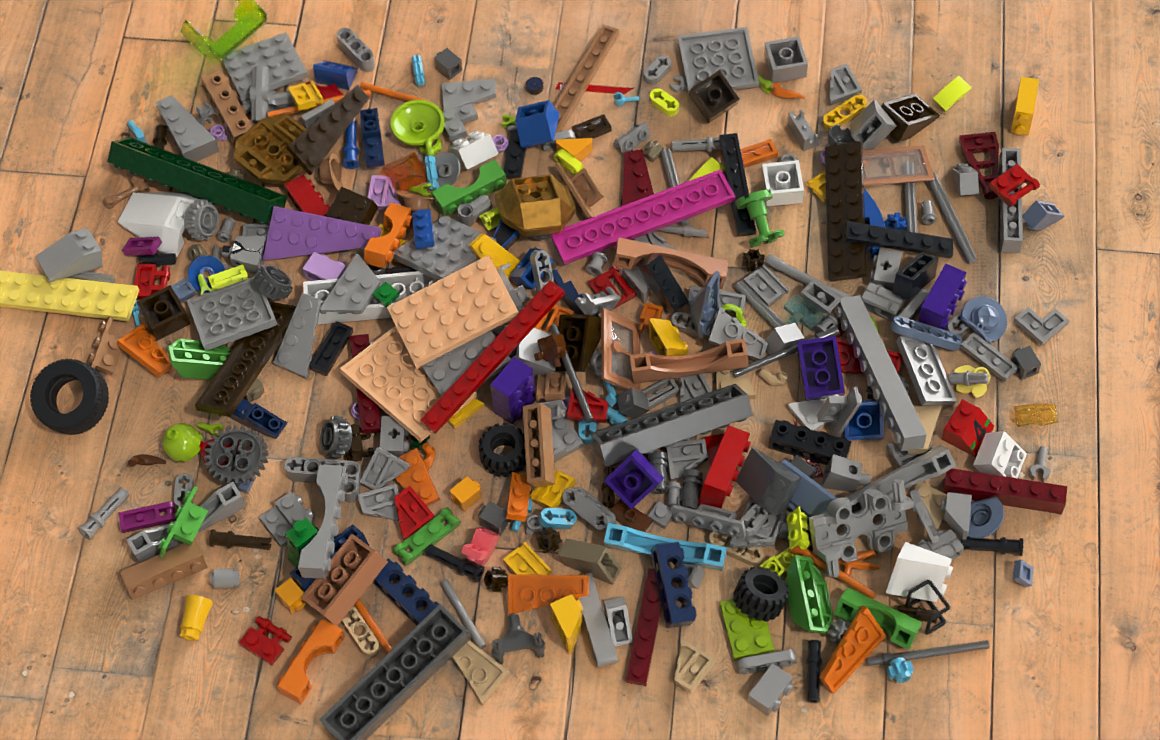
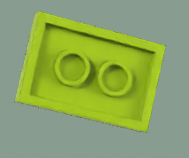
M733 599L720 602L734 661L774 652L767 621H757L755 618H749L747 614H743L741 609L736 607Z

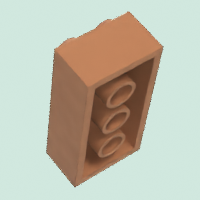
M351 534L331 559V570L327 571L326 579L316 578L301 598L337 626L388 561L370 546Z

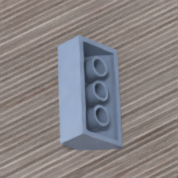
M784 459L781 462V465L802 478L786 510L791 513L800 506L801 512H804L807 516V525H809V517L826 513L829 503L838 498ZM844 524L839 525V526L837 527V531H838Z

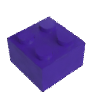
M636 449L604 481L632 509L664 477Z

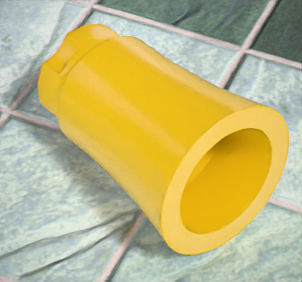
M186 595L179 634L181 638L188 641H199L213 601L198 595Z

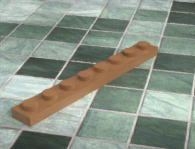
M604 24L600 28L554 105L560 113L555 133L561 132L618 37L619 29Z

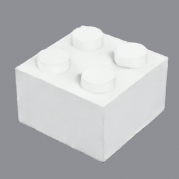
M799 160L762 164L761 178L763 190H771L773 196L772 199L766 201V207L803 203L804 187Z

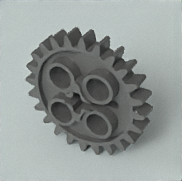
M234 425L232 431L226 427V433L219 430V437L212 436L214 442H208L210 448L205 449L207 455L204 456V459L207 462L205 466L209 469V474L214 475L215 481L220 479L222 485L226 481L228 484L235 482L237 487H239L241 481L247 485V479L254 482V475L261 476L259 469L265 470V466L262 463H268L266 456L269 453L266 450L268 448L266 443H263V437H259L257 431L253 433L251 427L245 431L244 425L241 426L240 430H237L236 425ZM227 444H233L230 448H225ZM252 446L250 450H244L246 447ZM228 461L227 465L221 466L222 462ZM248 464L246 468H240L241 465Z

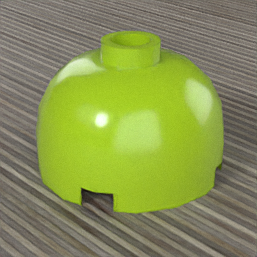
M178 423L171 426L165 432L162 446L164 452L177 463H179L178 461L188 462L199 453L201 449L199 447L200 441H203L201 433L193 426Z

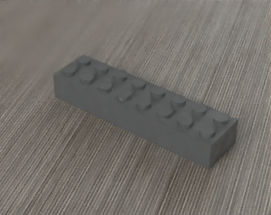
M733 384L590 434L596 455L604 465L616 466L620 461L627 459L636 449L641 454L653 453L658 448L673 446L675 442L690 440L695 435L708 434L712 429L725 428L735 421H745L747 417L753 416L747 393L737 384Z
M439 604L328 710L319 721L336 740H367L471 639L469 631Z

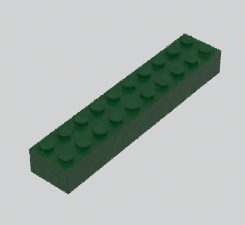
M132 137L111 142L107 162L114 164L115 168L127 169L129 173L145 176V179L149 181L161 182L162 186L174 187L176 191L181 193H190L196 199H205L208 202H212V205L224 206L225 210L237 211L243 217H253L257 222L265 224L271 221L274 206L285 208L286 195Z

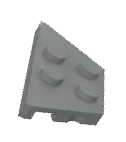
M358 254L355 255L320 307L321 314H326V312L362 314L373 298L372 293L381 286L380 280Z
M750 497L742 517L753 505L757 504L752 497ZM787 510L778 515L768 511L767 521L755 535L745 538L733 536L730 547L774 546L787 516Z

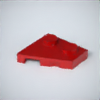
M572 386L567 419L586 421ZM582 390L594 419L592 422L606 423L608 402L597 398L595 394L589 391Z
M408 486L394 497L403 540L407 539L435 516L411 486Z

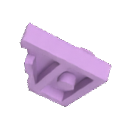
M372 175L368 198L376 203L379 207L378 210L386 211L390 202L401 205L390 176Z

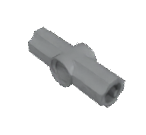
M255 66L252 69V86L250 87V101L252 102L251 121H260L261 119L268 118V102L270 101V87L268 86L269 67Z
M274 90L270 91L268 112L278 110L279 108L296 106L289 91L279 93ZM249 98L243 101L246 114L252 113V102Z

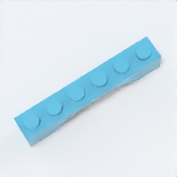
M611 523L607 525L604 544L608 548L652 556L651 549L655 545L679 542L680 548H683L684 551L683 563L696 564L700 567L720 571L724 570L727 547L665 538Z

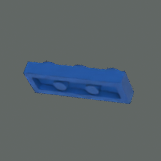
M421 209L412 212L416 250L435 246L431 210Z

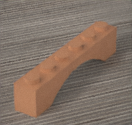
M618 237L613 258V266L632 270L637 268V265L648 256L661 255L668 267L691 275L703 285L715 271L720 272L719 289L723 288L727 278V260Z
M745 339L725 341L710 350L684 356H663L652 353L630 355L634 384L749 367Z

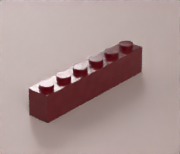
M952 468L945 473L942 493L946 495L947 492L972 495L971 500L973 501L998 497L1002 505L1062 514L1066 505L1067 486Z

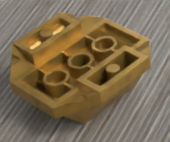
M287 113L261 119L236 140L234 160L260 182L275 185L286 184L304 170L286 147L307 129Z
M551 174L511 179L501 191L495 194V201L502 221L509 227L518 230L524 237L561 233L565 225L575 214L576 207L567 185L561 184Z

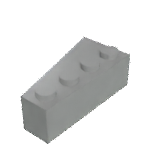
M172 95L155 102L160 117L182 157L197 162L220 152L216 139Z

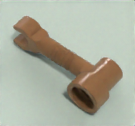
M134 175L131 178L133 187L117 195L105 197L104 201L107 208H113L119 201L133 193L150 192L145 176Z

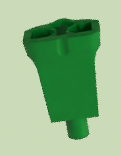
M307 518L296 521L293 528L285 533L288 545V560L295 568L299 565L302 549L318 533V530Z

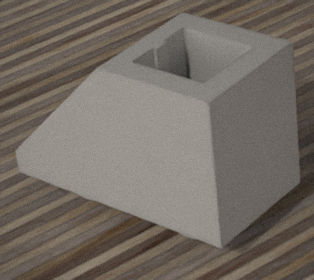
M967 163L951 167L956 192L959 195L979 194L978 172L968 166Z

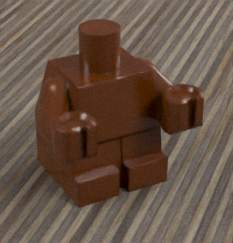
M555 334L538 339L537 342L540 345L541 352L534 354L535 360L552 361L554 368L560 367V359L566 357V344L563 334Z

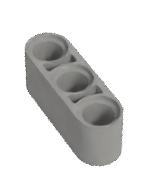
M341 28L338 30L337 38L340 49L363 72L372 71L375 68L373 52L351 29Z

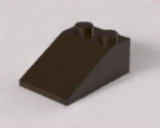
M915 93L885 102L881 106L897 125L889 134L898 142L910 139L940 116Z
M560 315L558 330L564 336L566 350L575 372H585L601 339V318L592 315ZM561 358V366L556 367L555 372H567Z

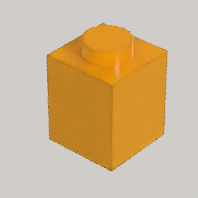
M468 476L449 490L451 500L463 512L482 498L480 484L476 480L472 481Z
M291 577L275 589L277 598L291 614L301 611L306 606L307 602L301 598L304 592Z

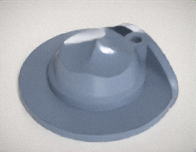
M984 296L973 298L966 303L962 310L961 319L987 343L996 341L1004 334L1007 327V316L1003 307L994 299Z
M998 497L971 502L967 537L974 539L985 538L999 529L1004 520V508Z

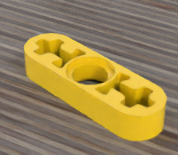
M855 95L825 114L823 117L824 129L829 131L830 127L837 124L841 127L858 116L866 108L867 99L862 95ZM842 110H846V111H848L850 114L847 115V116H844V115H841L840 112H841Z

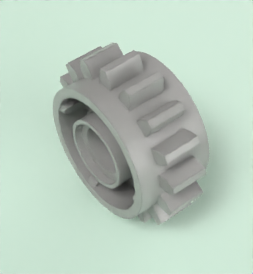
M195 200L194 204L191 203L184 216L185 228L191 234V237L196 238V240H208L209 236H213L219 225V214L216 207L212 205V202H208V200Z

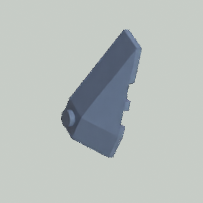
M718 271L714 272L699 290L696 297H692L689 302L690 316L700 339L705 335L719 309L720 272Z

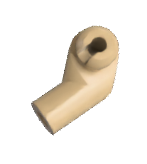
M763 368L759 372V376L771 386L784 385L788 379V374L783 371L779 372L778 375H772L766 368Z

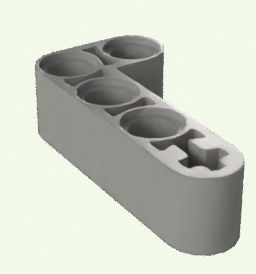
M290 457L285 461L284 468L286 474L291 481L316 483L319 465L343 466L345 474H348V484L344 485V501L353 503L358 500L362 473L357 462ZM349 489H353L352 492H349V493L346 492V491L349 490Z

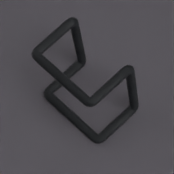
M925 580L909 590L905 606L911 607L921 601V599H915L910 602L912 593L929 584L946 606L938 611L932 601H927L930 607L938 612L928 618L925 629L926 635L946 624L942 614L950 609L949 603L931 580ZM939 617L942 622L930 628L932 620Z

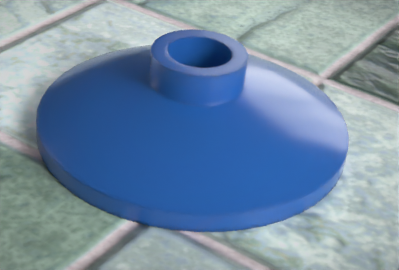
M201 256L191 263L188 270V279L196 290L201 291L198 280L199 274L203 275V272L207 270L211 276L225 271L223 264L217 258ZM204 277L208 287L212 289L208 277Z

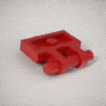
M138 264L134 286L139 288L137 299L141 300L167 287L171 276L169 272L170 267L165 265L162 267V271H157L156 264ZM156 279H160V285H155Z
M258 616L255 623L260 628L256 630L250 627L239 641V645L273 666L284 651V647L280 645L281 641L289 643L292 636L284 628H278L273 625L272 621L268 618L264 619ZM269 631L275 636L273 639H270L265 634Z

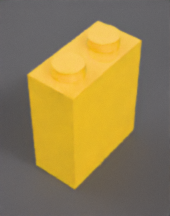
M1021 76L1010 133L1029 135L1034 116L1039 79Z

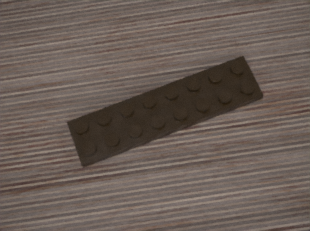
M861 141L825 147L828 279L830 282L867 277L866 245L844 241V229L847 221L865 224L863 146Z
M268 301L277 325L239 340L196 402L195 407L197 411L231 417L283 340L297 306Z

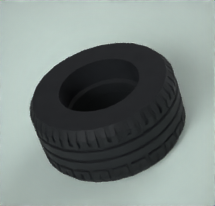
M60 359L48 364V366L40 371L41 373L38 374L32 385L30 402L34 414L43 425L62 434L75 435L84 433L99 423L108 407L109 391L105 379L96 369L76 359ZM70 381H80L83 386L81 403L72 412L60 413L56 403L59 390Z

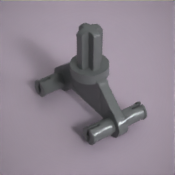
M511 613L507 617L509 626L507 634L503 639H497V643L495 640L492 642L493 648L491 652L495 661L498 663L500 661L503 664L505 652L533 648L537 658H540L539 654H541V658L544 657L545 642L542 640V634L538 632L537 637L536 633L534 635L527 633L521 627L519 615Z

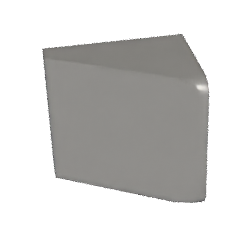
M684 563V567L688 570V586L698 589L705 571L699 565Z

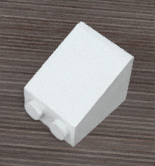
M905 542L897 558L886 593L907 597L909 590L925 580H931L942 596H944L947 585L944 584L945 578L949 579L953 567L950 566L952 559ZM929 584L915 591L911 598L937 602L939 598Z

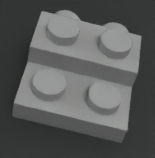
M566 416L562 417L561 420H551L554 462L582 448L584 443Z
M292 492L274 502L275 506L259 516L261 522L281 548L287 545L285 533L293 528L296 521L307 518L315 527L313 513L309 508L305 510L302 506L304 503L298 494L294 496Z

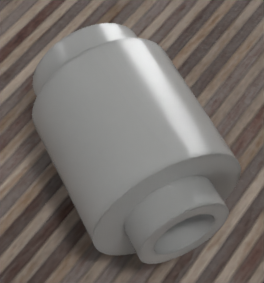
M234 568L214 569V573H210V584L214 585L215 589H232L235 586H240L239 570H234Z

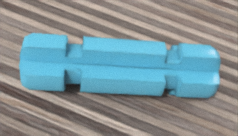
M412 56L416 86H424L425 79L421 56Z
M429 155L424 160L425 165H427V181L432 184L428 188L434 191L439 188V182L436 181L438 180L436 165H434L436 164L435 157Z

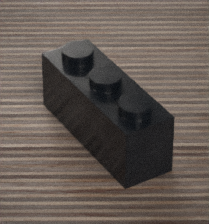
M924 252L917 255L896 273L893 294L898 295L902 299L910 300L935 278L939 258Z
M650 255L637 265L665 312H676L689 302L661 255Z

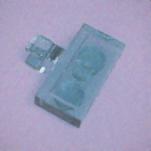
M798 294L784 304V309L792 315L787 320L788 324L796 323L798 326L801 322L813 331L815 325L825 320V315Z

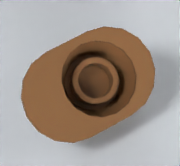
M331 153L328 159L320 163L318 178L324 184H334L339 192L342 186L341 165L337 155Z
M406 190L395 191L397 195L404 198L405 207L411 208V214L421 209H429L431 199H435L434 197H425L416 192Z

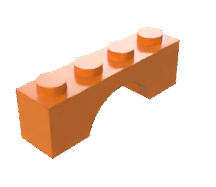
M390 202L384 213V228L389 233L381 237L370 238L364 249V262L366 264L385 269L388 262H392L394 251L398 250L401 238H405L407 227L412 225L413 216H411V208Z
M321 619L319 624L314 625L311 630V636L302 643L299 654L290 661L286 674H282L278 680L277 687L280 694L300 705L303 703L312 689L311 683L306 676L309 663L321 654H334L345 638L343 629L324 619Z

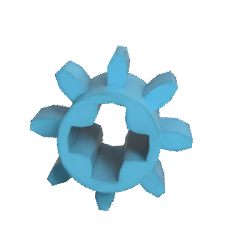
M901 657L890 662L887 673L890 680L895 679L897 683H904L911 679L910 674H913L914 668L911 661L906 662Z

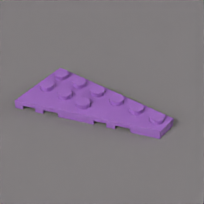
M274 206L263 261L312 255L313 252L322 254L365 248L371 237H380L382 228Z

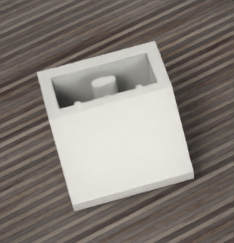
M478 131L468 134L469 137L464 140L460 138L453 141V145L449 146L451 153L458 158L460 166L466 170L499 154L491 135Z
M1004 431L986 433L973 466L980 473L1018 478L1027 453Z

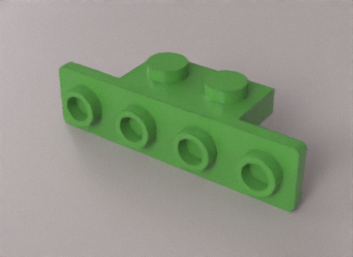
M194 486L191 492L187 491L183 502H185L184 507L179 506L175 514L176 522L170 523L166 532L169 533L167 539L163 537L158 547V549H161L159 557H164L173 538L190 546L192 545L208 513V510L192 503L198 487Z

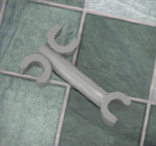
M204 102L203 108L198 105L196 107V111L199 113L197 121L204 127L205 121L209 124L212 123L210 115L215 112L207 102Z

